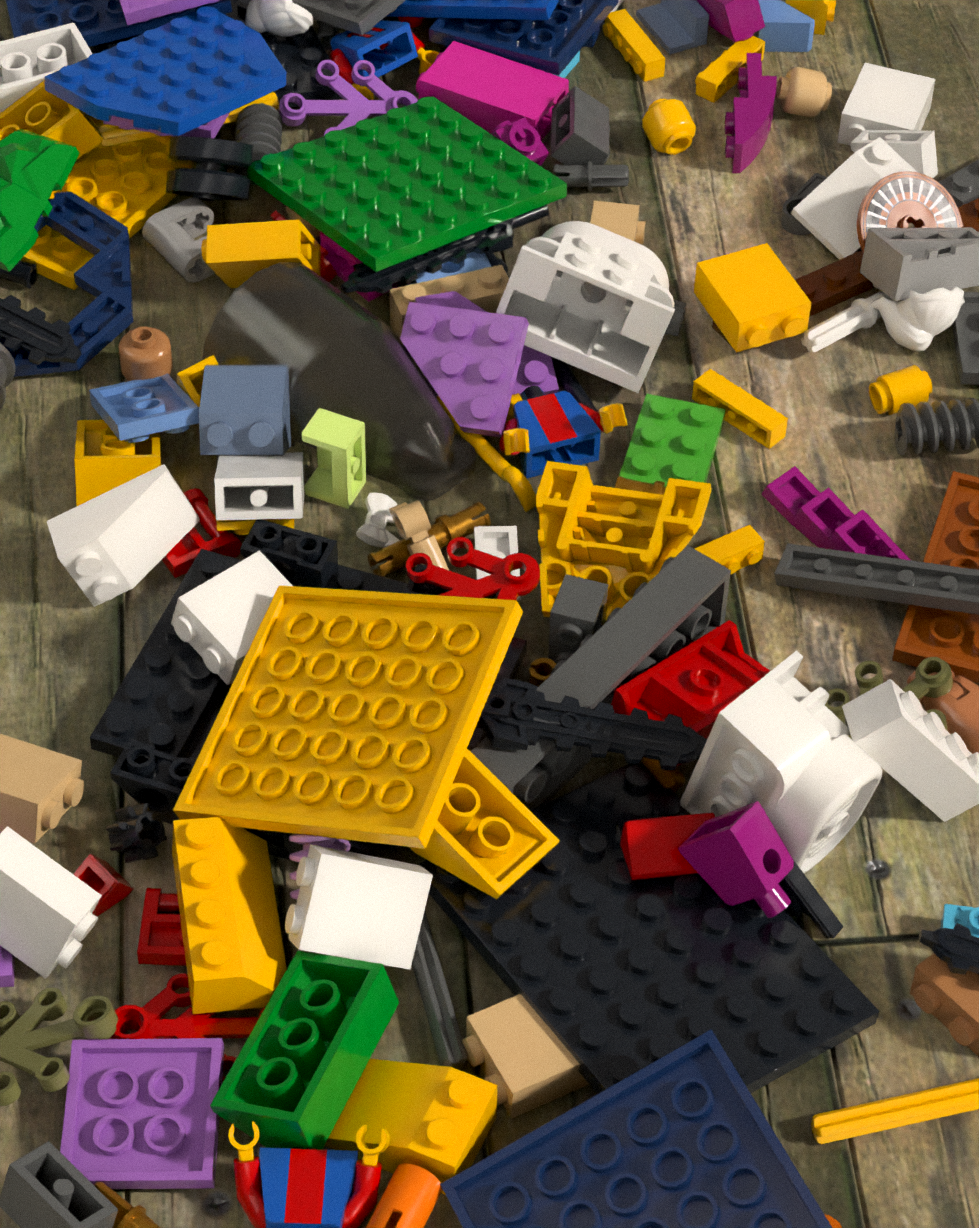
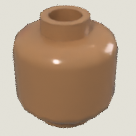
M138 327L130 330L121 338L118 345L121 372L128 381L156 378L167 373L170 375L173 368L171 344L164 332L152 327Z

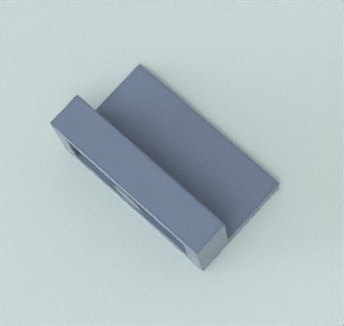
M661 0L660 4L636 10V17L669 55L707 44L709 14L697 0Z

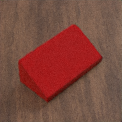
M711 812L627 821L623 827L620 845L631 879L637 880L698 873L682 856L678 848L705 821L715 818V814Z

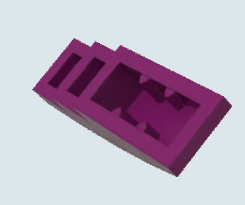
M796 466L768 484L761 494L791 525L818 548L910 560L863 509L854 515L829 487L820 493Z

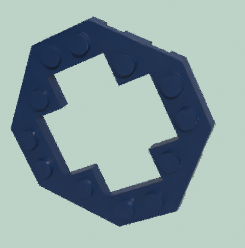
M72 192L54 193V198L48 199L53 207L49 216L43 217L41 214L34 228L38 232L47 225L94 255L93 258L74 273L76 285L95 296L96 299L67 323L70 325L69 334H71L74 344L81 350V356L76 363L43 361L37 365L29 362V352L21 348L15 352L9 351L15 362L14 377L79 371L134 322L128 228ZM0 338V343L4 345L5 340Z

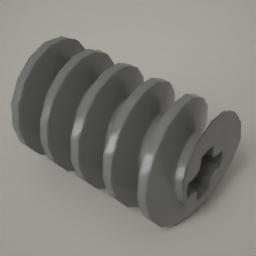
M259 103L245 107L238 114L234 141L253 145L252 162L260 160L264 155L281 152L283 121L279 111L270 105ZM247 168L241 170L234 169L236 174L244 175L248 178ZM250 180V184L257 185L252 180Z
M968 398L964 400L963 404L960 400L952 399L947 405L944 401L936 400L931 406L925 401L919 402L916 407L911 403H904L900 406L895 422V444L899 455H905L907 443H911L915 454H920L923 442H927L931 453H936L939 441H943L947 452H952L955 440H959L961 449L967 451L970 448L971 438L975 439L979 449V402L976 399Z

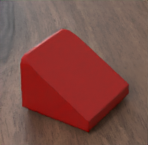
M89 854L73 873V875L102 895L92 912L97 917L127 897L134 889L109 863L92 854Z

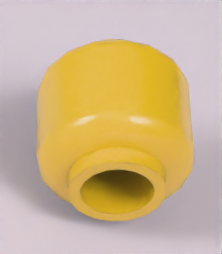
M663 98L654 101L642 119V128L657 152L669 155L679 154L691 145L696 133V125L682 101Z

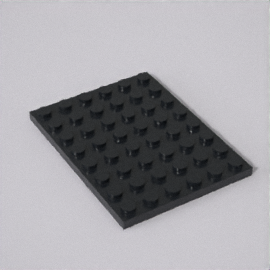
M642 762L640 764H627L530 810L560 842L498 899L493 898L428 860L417 864L433 875L429 890L430 896L515 996L521 994L574 1056L580 1064L578 1072L597 1094L601 1093L712 1029L750 1093H753L874 1025L880 1011L785 910L772 918H768L754 899L734 906L728 905L699 873L637 880L631 879L620 845L624 824L631 820L691 815L689 811L680 805L681 799L670 788L663 787Z

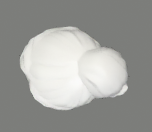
M251 0L247 6L245 22L246 26L259 33L269 31L275 35L286 37L305 33L313 25V16L306 9L294 4L292 0Z
M957 286L950 290L944 287L937 288L924 294L911 290L908 299L897 302L882 296L875 299L871 306L879 310L888 334L897 344L912 351L920 352L925 351L929 347L935 335L949 328L955 321L961 306L965 302L963 298L964 291Z

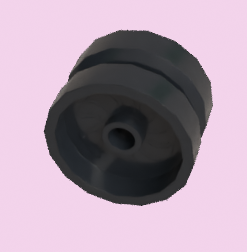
M170 137L169 158L176 163L192 166L191 168H173L168 171L166 192L206 201L248 200L250 180L244 175L229 173L227 169L241 170L251 166L253 145L203 137Z

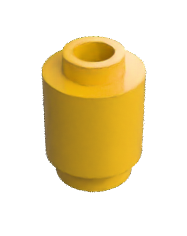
M916 365L879 376L876 382L869 385V397L878 414L886 412L889 415L896 414L904 403H911L916 407L919 402H928L929 394L932 393V382L928 373L925 370L921 371Z

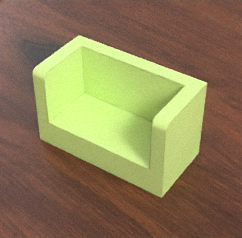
M318 408L302 431V441L317 446L318 467L305 484L304 491L308 496L349 509L366 483L365 423Z

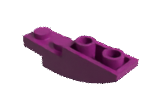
M761 53L746 54L745 67H739L737 88L744 90H739V97H734L732 112L725 113L724 132L728 134L726 135L725 158H732V173H741L752 163L763 148L771 130L777 76H762Z

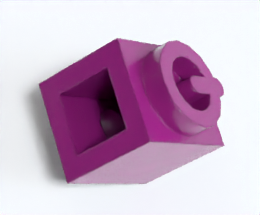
M525 117L513 123L509 120L504 121L491 132L493 136L542 166L549 154L540 140L538 131L529 124Z

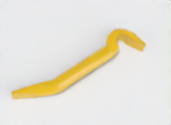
M435 397L433 402L458 434L503 481L510 484L524 510L527 512L535 507L536 494L525 475L516 467L511 466L481 434L463 432L440 397Z

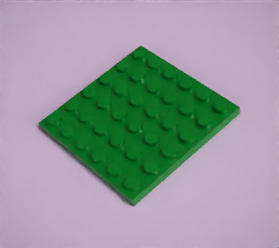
M433 96L423 97L416 103L402 108L390 109L386 114L372 119L360 120L356 125L345 129L330 131L325 136L315 140L297 143L293 148L264 155L260 160L252 162V165L247 168L250 180L375 272L567 197L566 182Z

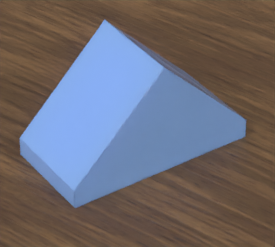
M758 0L765 28L755 32V36L765 41L764 52H808L812 49L814 19L781 0Z

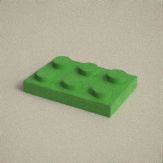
M646 394L619 476L654 484L656 480L665 482V487L669 478L706 483L724 424L726 409Z

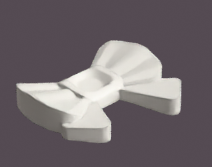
M369 493L365 499L368 510L365 524L358 529L356 535L369 545L385 548L400 541L385 529L387 522L394 523L389 509L396 506L397 503L383 493Z

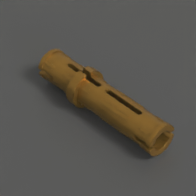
M476 502L450 517L446 514L438 517L435 520V524L431 525V529L427 532L428 535L435 536L441 549L445 546L447 547L448 543L456 537H466L473 534L474 527L490 526L489 514L472 520V518L486 510L482 503ZM402 539L368 554L370 567L384 560L387 561L379 565L372 572L375 575L385 577L406 566V561L411 556L406 546L411 543L410 540Z

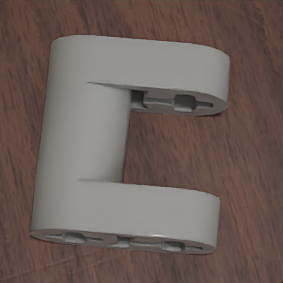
M186 199L155 213L145 222L142 231L143 237L188 282H199L216 274L202 258V241L207 239V235L194 240V238L204 234L207 231V225H212L214 221L213 211L201 199Z

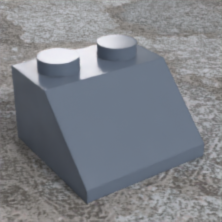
M288 364L205 365L199 407L200 455H284L291 447Z

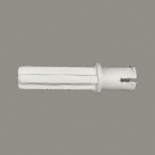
M880 290L866 299L859 298L854 300L848 309L806 330L804 337L801 338L802 345L806 346L809 352L814 353L860 328L867 329L872 327L876 320L882 316L879 310L872 308L871 303L882 296L890 297Z

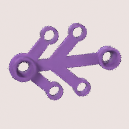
M323 60L318 64L315 72L317 81L322 85L329 86L344 100H305L298 93H289L281 98L277 111H279L283 123L287 126L302 124L306 116H347L337 127L328 128L324 133L325 136L330 131L342 130L356 125L358 121L367 119L369 116L386 114L390 109L398 108L397 104L408 106L416 103L418 100L410 92L403 90L393 91L374 75L375 67L371 62L360 60L355 63L351 77L357 85L366 86L380 99L368 100L339 75V67L334 61ZM328 69L333 75L325 76L321 70ZM362 69L367 71L369 76H361L358 73V70ZM288 103H294L298 105L300 109H291Z

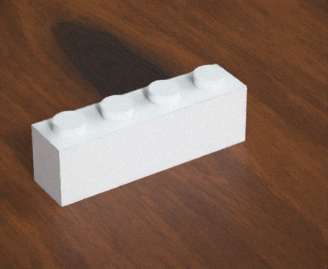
M889 679L842 706L853 742L860 746L887 773L944 822L979 804V753L972 754L956 732L950 734L935 712L928 714L912 691L909 690L905 693L897 684Z

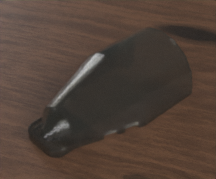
M279 262L257 271L234 290L215 316L204 342L202 360L214 355L219 365L288 364L291 446L294 447L298 442L316 449L317 455V446L302 441V431L318 408L364 422L366 474L398 486L409 496L417 500H435L475 472V448L456 434L453 421L401 342L398 334L378 317L304 264Z

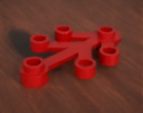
M456 537L448 543L447 554L450 563L456 567H466L469 565L491 575L475 580L432 565L431 558L424 553H415L406 561V570L411 581L415 583L427 582L450 590L440 594V596L484 598L499 592L497 599L517 600L518 596H524L532 592L540 581V568L533 557L524 553H514L502 559L473 549L472 542L465 537ZM459 548L468 550L464 556H455L453 553ZM417 564L427 566L422 572H414L412 570ZM516 569L525 570V573L521 576L510 574L511 571Z
M180 973L172 976L167 983V987L143 1007L124 1005L115 1010L118 1016L116 1031L109 1039L248 1038L265 1007L260 1011L258 1017L210 1018L216 1012L192 1014L191 1006L176 1019H160L173 1006L187 1007L191 1005L190 990L183 994L174 992L180 987L189 988L188 975ZM130 1029L137 1030V1032L132 1034H123ZM224 1054L223 1071L231 1069L236 1057Z

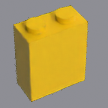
M300 220L207 225V239L202 241L201 246L203 261L229 288L320 283L321 246Z
M768 243L697 263L694 294L736 353L804 333L808 329L811 301Z

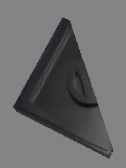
M794 862L793 869L778 883L791 900L789 906L784 910L796 918H799L804 913L812 919L827 939L835 938L844 926L796 862Z

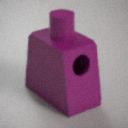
M758 801L705 821L678 848L682 856L728 905L734 906L754 899L768 918H772L781 913L791 903V900L778 883L793 869L794 861Z

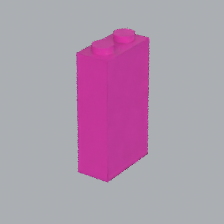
M453 41L443 53L440 52L437 55L435 62L429 69L420 74L416 83V92L419 93V99L432 96L437 98L490 134L497 125L509 120L513 123L525 117L529 124L538 131L542 141L551 130L552 108L569 92V80Z

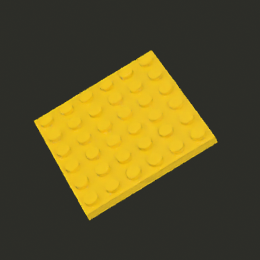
M279 585L173 811L180 820L221 817L233 827L426 849L523 611L517 600Z

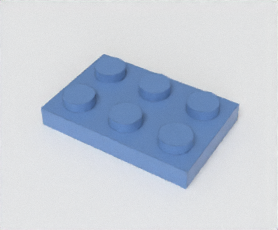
M168 373L156 378L132 380L89 390L91 405L120 441L124 440L129 443L141 442L148 439L149 434L163 431L170 434L187 431L189 425L199 423V407Z

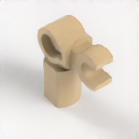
M416 500L410 504L403 502L390 508L389 512L400 537L405 540L409 539L411 542L406 545L410 555L424 553L431 558L432 565L449 570L435 536L428 535L427 531L431 529V525L422 504Z

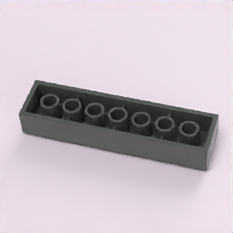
M687 545L675 558L669 557L662 565L659 573L648 583L643 582L636 589L632 599L622 608H615L608 616L606 623L595 634H588L572 656L567 660L559 661L553 668L550 676L537 688V691L544 693L545 700L561 703L566 695L578 699L580 707L596 709L599 702L611 705L617 688L725 623L731 570ZM486 736L481 742H474L468 748L529 810L549 802L593 758L587 747L574 745L570 752L556 751L554 741L539 739L535 746L528 745L527 750L493 747Z

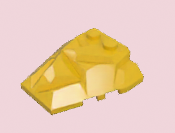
M547 461L536 493V508L539 513L540 527L538 530V543L541 547V564H539L543 616L550 617L551 609L564 576L568 574L608 584L607 620L615 608H622L632 599L636 589L643 582L648 583L659 573L662 565L669 557L675 558L687 546L702 525L712 490L711 484L669 478L665 493L661 495L593 485L587 466Z

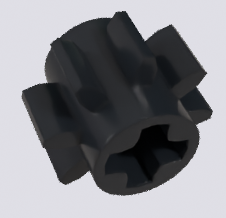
M147 803L115 810L118 820L112 825L106 826V830L109 831L110 850H116L121 854H125V863L156 858L158 856L156 846L162 841L167 840L162 815L158 816L149 812Z

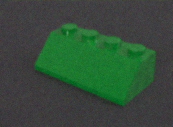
M297 951L210 1104L213 1112L229 1123H234L235 1127L254 1138L253 1121L258 1126L260 1132L258 1142L266 1148L322 1150L399 1004L384 965Z

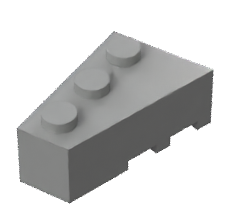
M972 227L868 228L860 273L870 280L875 288L882 290L894 301L908 299L911 290L924 294L942 287L950 290L954 286L960 289L979 286V232Z

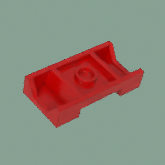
M728 620L617 688L611 705H613L614 713L630 715L632 710L637 708L647 711L649 719L663 722L668 714L681 717L684 726L690 727L698 735L708 739L719 712L768 674L770 670L744 652L737 626Z

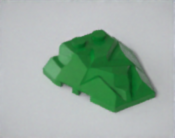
M24 129L16 130L0 141V269L10 272L35 244L39 234L34 227L41 214L43 217L49 216L53 207L48 199L53 191L62 190L80 154L75 146Z

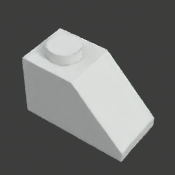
M864 130L850 142L851 150L855 153L880 137L918 173L931 178L938 174L934 131Z

